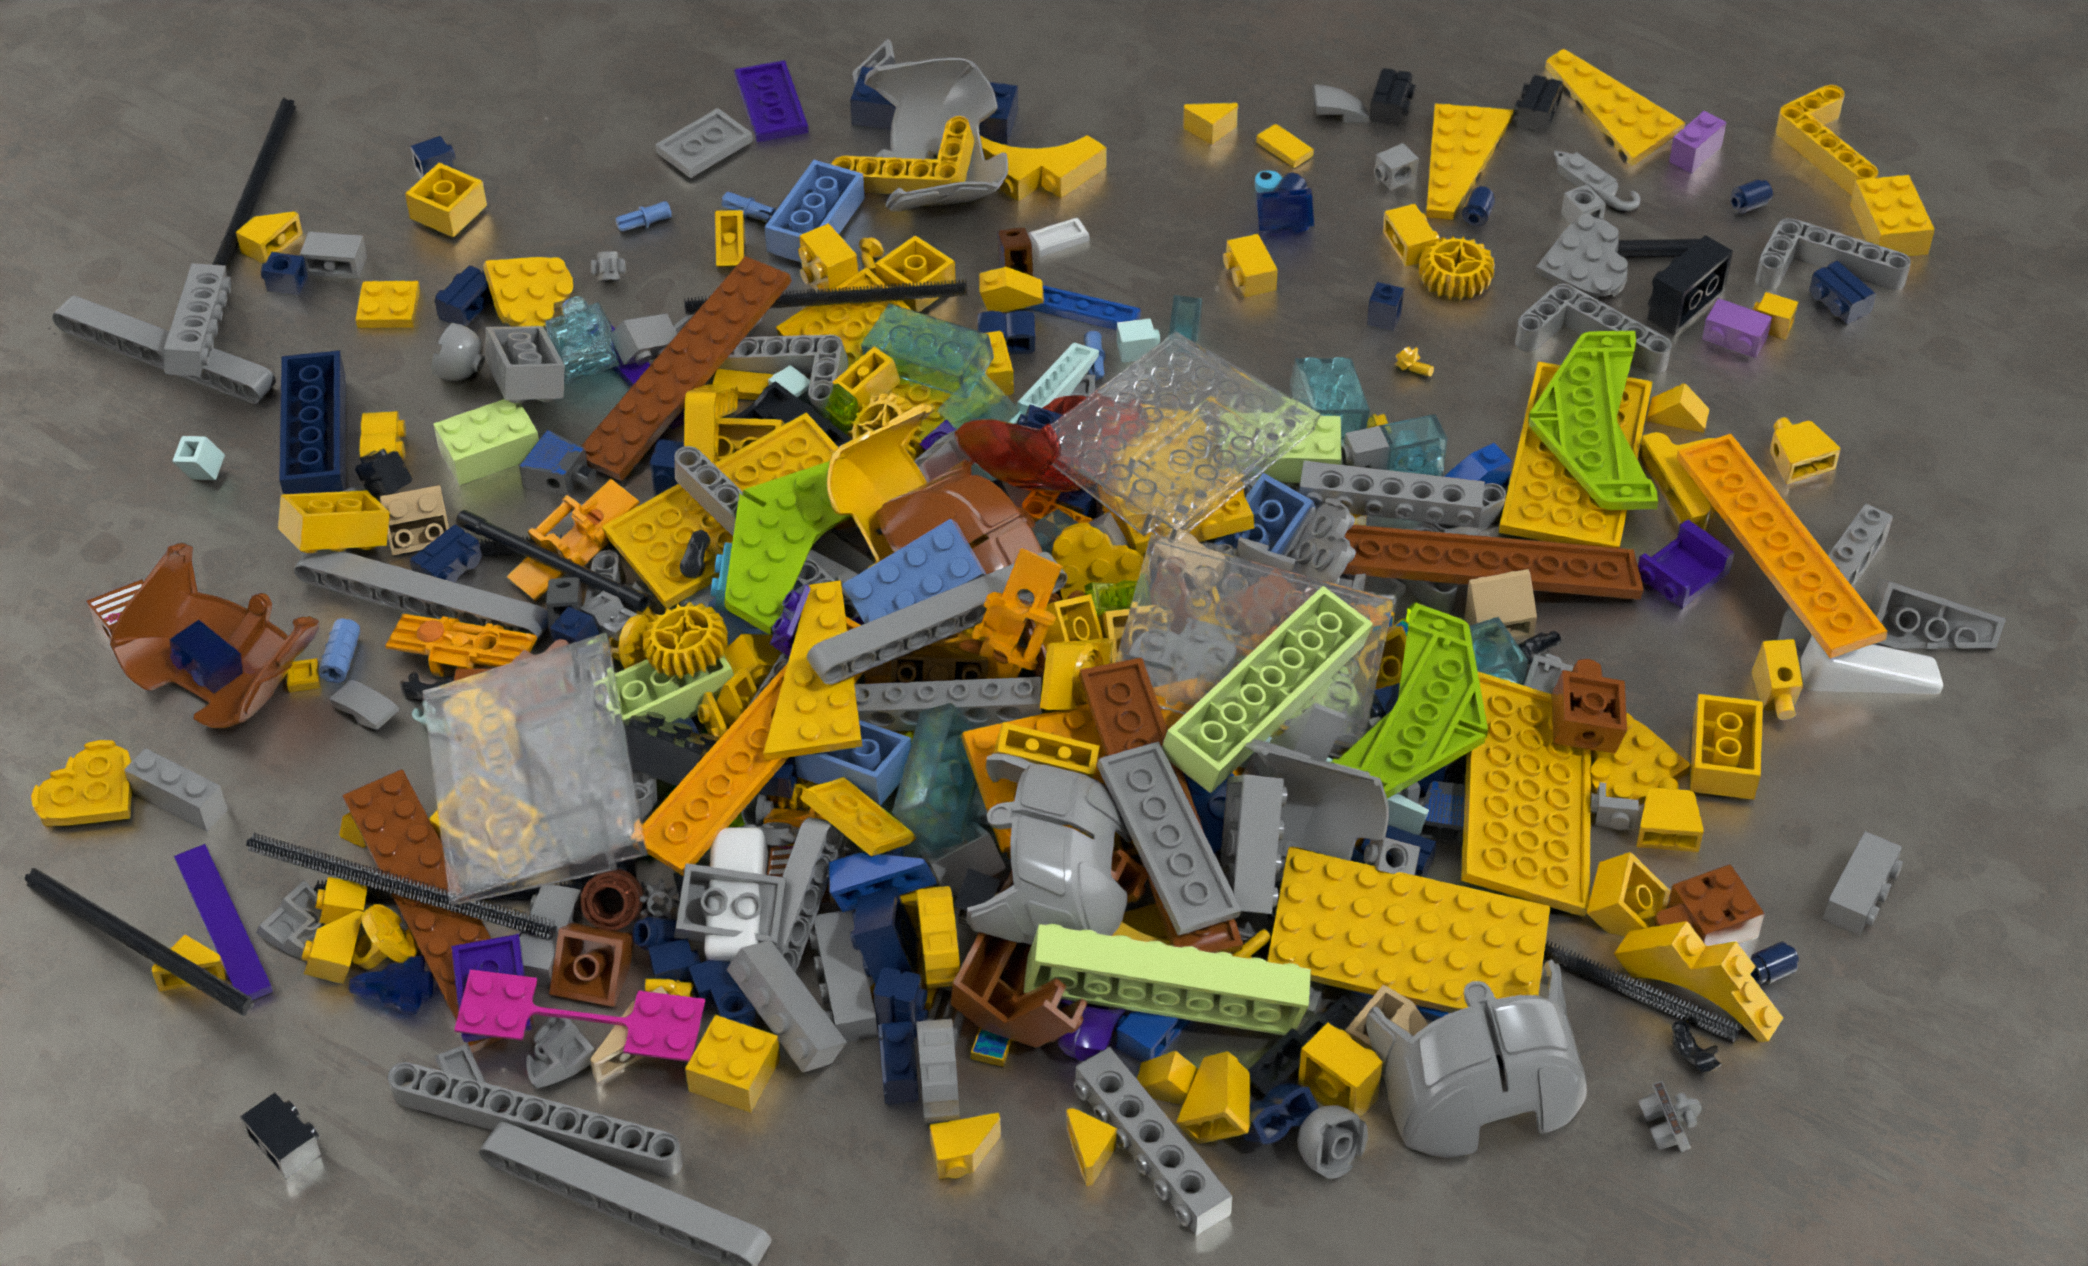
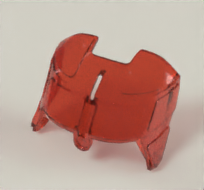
M1069 395L1055 398L1043 407V409L1063 415L1062 433L1059 439L1050 423L1040 430L995 419H980L966 422L954 432V438L960 451L993 477L1020 489L1064 493L1087 488L1102 481L1111 468L1112 455L1148 430L1149 423L1146 413L1136 399L1131 401L1129 405L1084 395Z

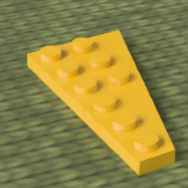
M1564 48L1546 60V70L1554 79L1563 82V87H1566L1571 92L1570 97L1575 103L1580 102L1583 106V112L1604 136H1609L1614 141V147L1617 151H1623L1631 167L1670 141L1685 127V122Z
M1435 104L1426 209L1427 218L1450 220L1455 218L1465 201L1466 194L1469 189L1473 188L1478 174H1481L1495 151L1497 142L1504 136L1506 127L1514 119V110Z
M841 580L809 585L811 589L801 613L763 753L765 761L863 747L854 676L831 685L825 684L806 658L807 653L814 645L848 631Z

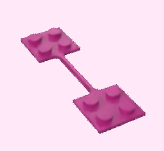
M470 970L454 1029L457 1033L522 1041L527 1020L534 1014L622 1025L628 1028L624 1054L689 1062L695 1051L705 999L637 991L633 1012L627 1017H615L538 1007L533 1003L537 978Z

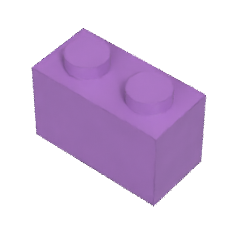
M1703 111L1673 137L1669 162L1692 174L1722 147L1726 122Z
M1718 298L1706 318L1702 340L1756 358L1768 337L1772 316Z

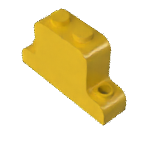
M1654 432L1642 435L1639 457L1679 523L1682 524L1688 519L1706 531L1708 521L1713 519V513L1717 511L1679 463L1677 452L1678 450L1715 438H1706L1675 445L1663 433Z

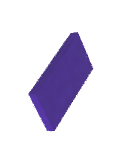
M785 60L734 69L735 79L756 142L809 133L808 124Z

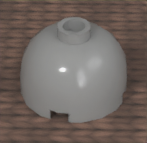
M451 323L439 339L438 344L442 345L440 354L434 353L431 370L432 374L442 379L457 382L471 377L475 371L479 372L484 365L485 356L482 355L483 346L481 339L474 331L464 325Z
M1339 1105L1322 1106L1314 1110L1304 1120L1298 1135L1299 1152L1305 1163L1314 1171L1328 1179L1339 1178L1354 1167L1348 1163L1353 1160L1355 1155L1362 1156L1368 1139L1367 1125L1357 1114Z

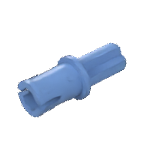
M726 192L722 197L721 205L730 210H743L744 218L752 217L767 224L771 219L770 216H773L776 212V208L758 203L753 197L747 199L731 192Z
M667 201L645 208L640 206L638 211L618 216L616 224L619 231H627L643 225L647 228L651 223L671 218V209Z
M1089 331L1083 338L1085 346L1099 350V357L1090 367L1087 375H1095V381H1097L1098 378L1104 377L1103 362L1106 355L1102 349L1101 334L1097 331Z

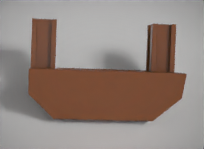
M1121 849L1112 853L1111 876L1126 892L1127 903L1131 901L1134 903L1142 897L1146 890L1144 886L1148 878L1146 869ZM1012 869L1000 893L1014 885ZM979 932L953 982L951 1005L982 1030L1035 1048L1048 1042H1055L1060 1036L1068 1032L1073 1033L1080 1027L1084 1019L1082 1013L1088 1002L1080 999L1060 1010L1056 1008L1067 987L1057 978L1024 993L1027 957L1031 945Z

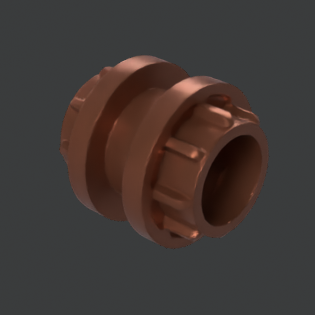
M604 870L589 880L582 891L581 908L583 914L592 925L599 929L608 931L621 929L632 922L640 913L643 902L640 901V897L644 895L643 889L636 877L625 870ZM606 887L618 890L624 899L623 909L616 912L606 908L601 900L602 890Z

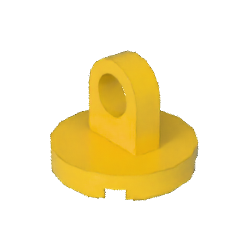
M637 614L629 618L625 623L619 641L610 636L605 644L607 651L614 659L620 660L625 669L647 659L643 650V632L648 629L647 623L655 622V616Z
M374 904L363 912L361 919L366 934L355 944L352 956L355 964L369 970L377 966L387 956L398 963H407L417 954L418 946L409 929L403 930L399 925L403 921L390 908L381 904Z

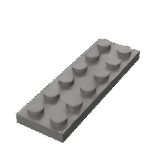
M1160 742L1099 758L1097 767L1178 936L1239 917L1242 912L1240 905Z

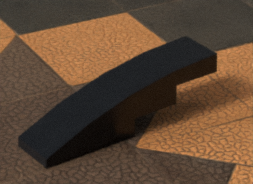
M1343 995L1323 1015L1318 1011L1298 1031L1292 1028L1248 1069L1250 1072V1082L1265 1096L1278 1085L1294 1083L1299 1079L1301 1049L1327 1023L1345 1031L1362 1010Z

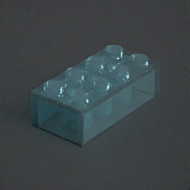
M890 303L861 343L863 354H866L875 346L891 357L895 362L900 378L965 399L969 397L994 359L989 334Z
M952 702L920 712L892 814L915 834L914 836L930 852L962 843L977 787L973 770L961 740L964 731L976 728Z

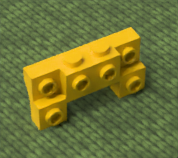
M1230 469L1206 475L1207 492L1158 504L1153 503L1148 490L1118 497L1119 510L1127 527L1133 549L1141 556L1153 554V548L1176 527L1192 534L1198 542L1254 529V515L1244 496V486L1236 470Z

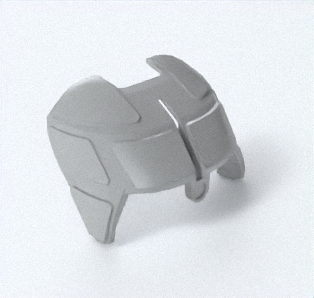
M935 58L919 62L877 65L867 73L865 85L875 89L896 107L891 125V151L882 149L876 154V157L938 158L945 125L950 118L955 116H963L969 121L974 136V147L965 182L904 192L902 188H898L887 199L885 204L887 209L891 211H907L921 206L931 207L966 203L988 196L1001 186L1008 174L1007 154L1002 152L985 160L979 133L980 122L996 111L997 101L991 84L974 62L964 58Z
M1252 739V743H1246L1245 748L1257 753L1273 773L1271 777L1284 779L1283 787L1287 788V800L1285 806L1281 807L1280 820L1284 822V834L1282 840H1278L1277 854L1281 855V868L1279 873L1275 874V883L1278 880H1282L1288 847H1299L1351 861L1355 842L1359 838L1384 840L1388 826L1389 806L1380 778L1370 776L1369 772L1337 763L1312 760L1309 755L1265 741ZM1241 912L1239 917L1234 918L1241 939L1244 941H1248L1262 929L1267 930L1270 936L1272 934L1274 920L1269 921L1268 914Z
M995 753L987 756L986 769L993 782H998L1004 778L1018 783L1015 801L994 805L987 814L988 822L994 829L1012 828L1011 866L1014 885L985 903L968 907L967 923L974 932H981L1029 945L1033 943L1039 924H1057L1066 929L1078 931L1093 930L1097 934L1112 936L1123 920L1127 904L1126 892L1111 876L1114 834L1117 832L1126 842H1131L1132 838L1108 788L1103 783L1087 775L1044 764H1034L1023 758L1008 754ZM1067 824H1068V825H1071V826H1073V827L1079 829L1080 831H1082V832H1084V833L1090 835L1091 837L1094 838V840L1091 839V838H1089V837H1087L1086 835H1084V834H1082V833L1076 831V830L1073 829V828H1069V827H1065V826H1061V825H1067Z
M1553 960L1547 961L1541 973V983L1547 984L1549 998L1537 995H1517L1496 999L1486 983L1472 981L1464 988V1000L1468 1006L1467 1008L1447 1014L1433 1021L1414 1036L1387 1019L1378 1006L1370 1009L1366 1020L1367 1032L1373 1051L1383 1061L1381 1074H1383L1388 1103L1398 1131L1407 1147L1437 1157H1458L1472 1154L1477 1150L1480 1127L1485 1123L1534 1111L1536 1112L1537 1130L1540 1134H1544L1565 1126L1573 1119L1586 1099L1587 1084L1577 1044L1567 1017L1563 982L1558 963L1554 964ZM1496 1055H1500L1503 1060L1507 1091L1502 1092Z

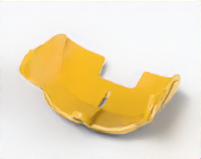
M922 403L888 422V425L875 431L870 430L843 444L837 451L832 453L827 475V491L831 506L836 514L851 515L854 518L875 557L876 562L873 565L894 553L884 534L879 535L877 532L881 527L876 511L889 500L927 483L919 467L905 448L920 423L934 412L933 404L927 405Z

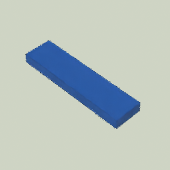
M1044 285V303L1025 307V309L1116 331L1118 322L1139 320L1141 316V308Z

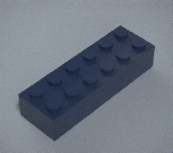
M862 66L850 99L851 124L891 130L896 107L875 89L865 85L867 73L875 67ZM989 82L996 97L997 109L991 116L980 122L979 133L980 136L993 142L1008 144L1018 113V86Z
M340 350L281 356L279 481L283 494L342 492L346 490V374Z

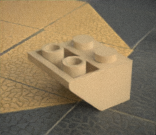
M440 485L380 496L381 504L390 512L388 537L392 555L422 550L449 529Z
M1529 569L1469 580L1464 621L1470 627L1471 638L1475 648L1534 636L1537 613Z
M1383 984L1347 1027L1345 1032L1356 1043L1365 1049L1373 1051L1366 1028V1020L1370 1009L1378 1006L1387 1019L1413 1036L1429 1024L1411 1000Z

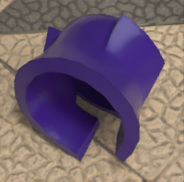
M1060 999L1061 1009L1076 1001ZM1087 1003L1082 1013L1084 1019L1080 1027L1075 1032H1068L1057 1039L1060 1048L1065 1054L1082 1062L1100 1053L1108 1047L1111 1033L1118 1019L1125 1012V1009L1108 1010L1109 1007Z

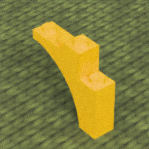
M1088 135L1068 144L1035 149L1002 145L980 136L985 160L1002 152L1007 154L1008 174L999 188L1018 202L1041 186L1059 198H1063L1106 168V147Z
M1687 921L1629 931L1614 952L1616 958L1632 978H1650L1673 983L1707 998L1740 1022L1758 1043L1769 1041L1783 1019V1016L1750 975L1755 965L1740 945L1735 941L1706 946Z

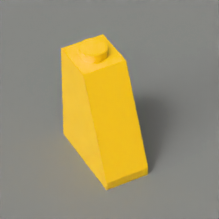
M1228 1051L1203 1057L1176 1124L1197 1144L1247 1134L1250 1127V1072Z

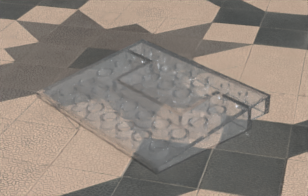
M1174 332L1032 438L1027 446L1143 536L1152 531L1168 545L1173 546L1315 430L1321 414L1178 332Z
M1151 533L1115 662L1142 657L1159 707L1186 714L1313 594L1324 586L1371 621L1373 626L1364 646L1270 737L1280 736L1290 727L1292 721L1314 703H1318L1346 714L1343 725L1329 755L1341 757L1366 733L1394 600Z
M607 632L422 691L451 906L617 870L616 862L648 855L612 649Z

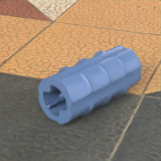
M344 618L337 619L334 622L332 631L329 633L328 643L325 644V652L321 656L319 676L327 682L341 683L345 680L350 669L351 660L354 657L355 647L358 645L360 626L355 621Z

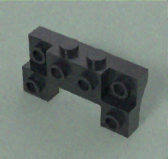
M776 381L767 386L748 408L733 417L741 419H778L786 424L807 412L837 446L853 440L834 426L831 420L822 417L814 411L810 404L801 401Z

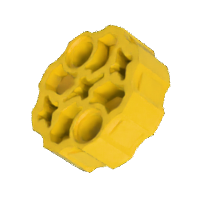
M950 886L916 890L927 989L953 986V982L960 970V960Z

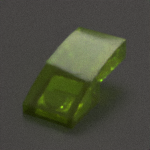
M834 384L825 410L831 414L829 420H831L833 425L845 434L853 429L851 422L855 421L857 417L858 401L841 385Z
M1123 580L1117 584L1091 582L1084 586L1085 595H1092L1097 616H1100L1105 611L1151 606L1148 582Z

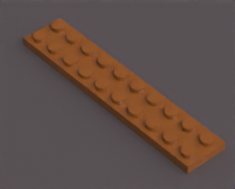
M745 256L581 445L585 449L588 467L623 481L685 408L686 392L704 386L792 282L790 274Z
M1353 525L1344 536L1349 540L1350 546L1355 549L1356 554L1354 559L1347 564L1342 574H1366V576L1468 585L1471 579L1529 569L1533 591L1641 600L1644 592L1634 549Z
M1142 657L1080 670L1079 679L1106 756L1158 741L1162 747L1168 729ZM1169 761L1201 826L1183 772ZM1147 872L1148 881L1170 946L1180 948L1190 946L1197 948L1199 951L1210 953H1232L1242 950L1244 944L1235 919L1178 936Z
M403 769L342 795L379 871L383 870V873L387 871V874L390 872V877L392 873H394V877L398 874V878L400 875L402 878L405 876V881L408 877L409 882L413 879V883L414 880H417V883L421 881V884L424 882V887L426 883H428V888L430 884H432V888L435 885L436 889L439 886V891L443 888V892L445 889H447V893L451 890V894L453 891H455V894L459 892L458 897L460 893H462V898L466 894L467 899L468 893L432 824H430L429 818ZM391 893L453 1018L457 1021L459 1009L451 946L491 939L484 923L478 918ZM530 1016V1018H531V1026H532V1025H534V1020H533V1017ZM491 1037L466 1043H468L471 1052L474 1053L504 1038Z

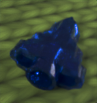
M423 955L409 957L403 963L388 964L382 971L365 972L350 978L349 983L350 993L364 999H379L384 1007L397 1008L400 1014L411 1015L419 1013L422 999H431L434 989L433 975L431 971H425Z

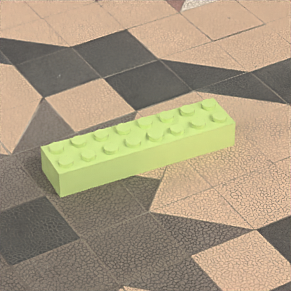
M1322 586L1167 731L1162 745L1167 759L1204 789L1212 793L1253 753L1252 750L1245 748L1246 743H1252V739L1266 741L1364 646L1373 623Z
M1039 924L1027 957L1024 993L1057 978L1067 986L1061 997L1064 1000L1078 1001L1084 999L1089 1004L1285 1036L1292 1028L1297 1030L1309 1007L1311 969L1301 968L1293 963L1277 964L1266 962L1261 958L1247 959L1235 957L1226 952H1204L1190 946L1182 948L1168 946L1160 941L1144 942L1132 940L1124 935L1108 936L1097 934L1093 930L1078 931L1066 929L1057 924Z

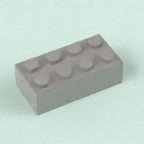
M543 326L486 327L485 360L505 400L512 403H523L529 399L553 402L555 399L564 398L565 365Z
M1245 774L1227 778L1220 867L1240 905L1242 913L1272 914V908H1275L1277 905L1278 889L1274 887L1275 874H1278L1281 868V855L1277 854L1278 840H1282L1284 834V822L1280 820L1281 807L1285 806L1287 800V788L1283 787L1284 779Z

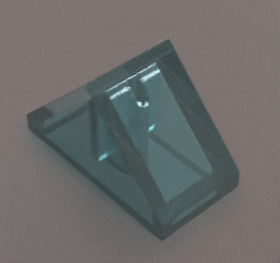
M1174 295L1166 352L1195 355L1202 325V298Z

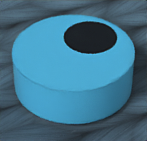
M1262 171L1255 177V189L1262 195L1272 196V192L1282 177L1274 171Z

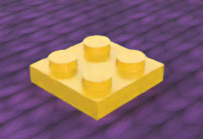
M363 281L355 319L357 328L414 327L420 293L419 281Z

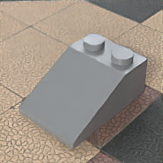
M686 863L674 938H688L691 941L705 942L706 935L736 937L743 932L706 926V916L720 915L727 908L728 897L726 893L720 888L708 889L710 879L759 884V897L750 892L740 894L735 900L734 910L743 919H752L760 914L759 934L754 933L756 940L759 943L771 940L773 944H777L786 878ZM711 895H719L724 900V905L719 910H710L707 908V898ZM743 898H752L756 901L758 909L752 915H744L738 909L739 901Z

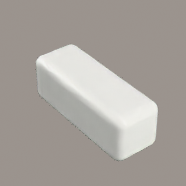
M1811 636L1801 657L1803 685L1811 691L1937 694L1943 688V681L1936 660L1933 657L1872 644L1830 659L1815 638Z
M756 827L724 828L718 833L711 845L710 867L767 875L768 850L765 836L761 829ZM710 879L708 889L714 887L722 889L728 897V904L722 914L706 916V926L743 932L736 937L706 935L704 951L707 961H730L731 963L741 947L759 943L754 933L759 934L760 914L752 919H743L734 910L735 900L740 894L750 892L759 897V884ZM711 895L707 898V908L710 910H719L724 905V900L719 895ZM743 898L738 903V909L744 915H752L758 909L756 901L752 898Z

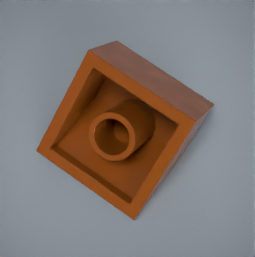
M569 923L559 928L549 994L614 1007L631 965L634 945L632 934L602 930L597 927Z

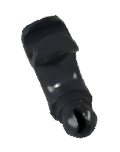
M703 530L695 531L691 535L683 559L680 562V571L685 577L697 578L703 575L705 571V551L710 545L711 539L707 532Z
M1556 631L1549 633L1540 632L1510 648L1509 654L1515 668L1532 664L1535 654L1540 655L1549 652L1552 647L1559 646L1561 636Z
M412 672L408 676L409 682H404L403 680L399 682L401 693L406 699L439 701L451 698L454 676H447L444 680L437 681L434 684H426L420 682L418 673Z
M1677 1021L1673 1024L1672 1032L1674 1036L1672 1044L1683 1058L1701 1072H1708L1721 1067V1062H1718L1714 1055L1719 1051L1717 1045L1702 1049L1696 1043L1695 1037H1692V1033L1689 1031L1690 1026L1686 1021Z

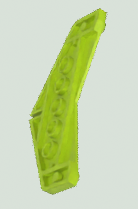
M1589 331L1583 333L1529 413V427L1595 502L1607 510L1657 509L1658 506L1657 490L1652 480L1647 479L1617 421L1618 411L1635 352V331Z
M830 461L744 489L743 495L739 493L724 605L728 611L769 635L772 633L774 623L783 613L785 608L782 606L783 600L793 590L812 546L826 531L851 517V515L836 514L831 506L827 491V475Z
M1415 603L1409 616L1399 694L1394 708L1339 759L1334 758L1331 762L1370 773V776L1380 778L1388 799L1485 743L1488 727L1470 627L1466 621Z

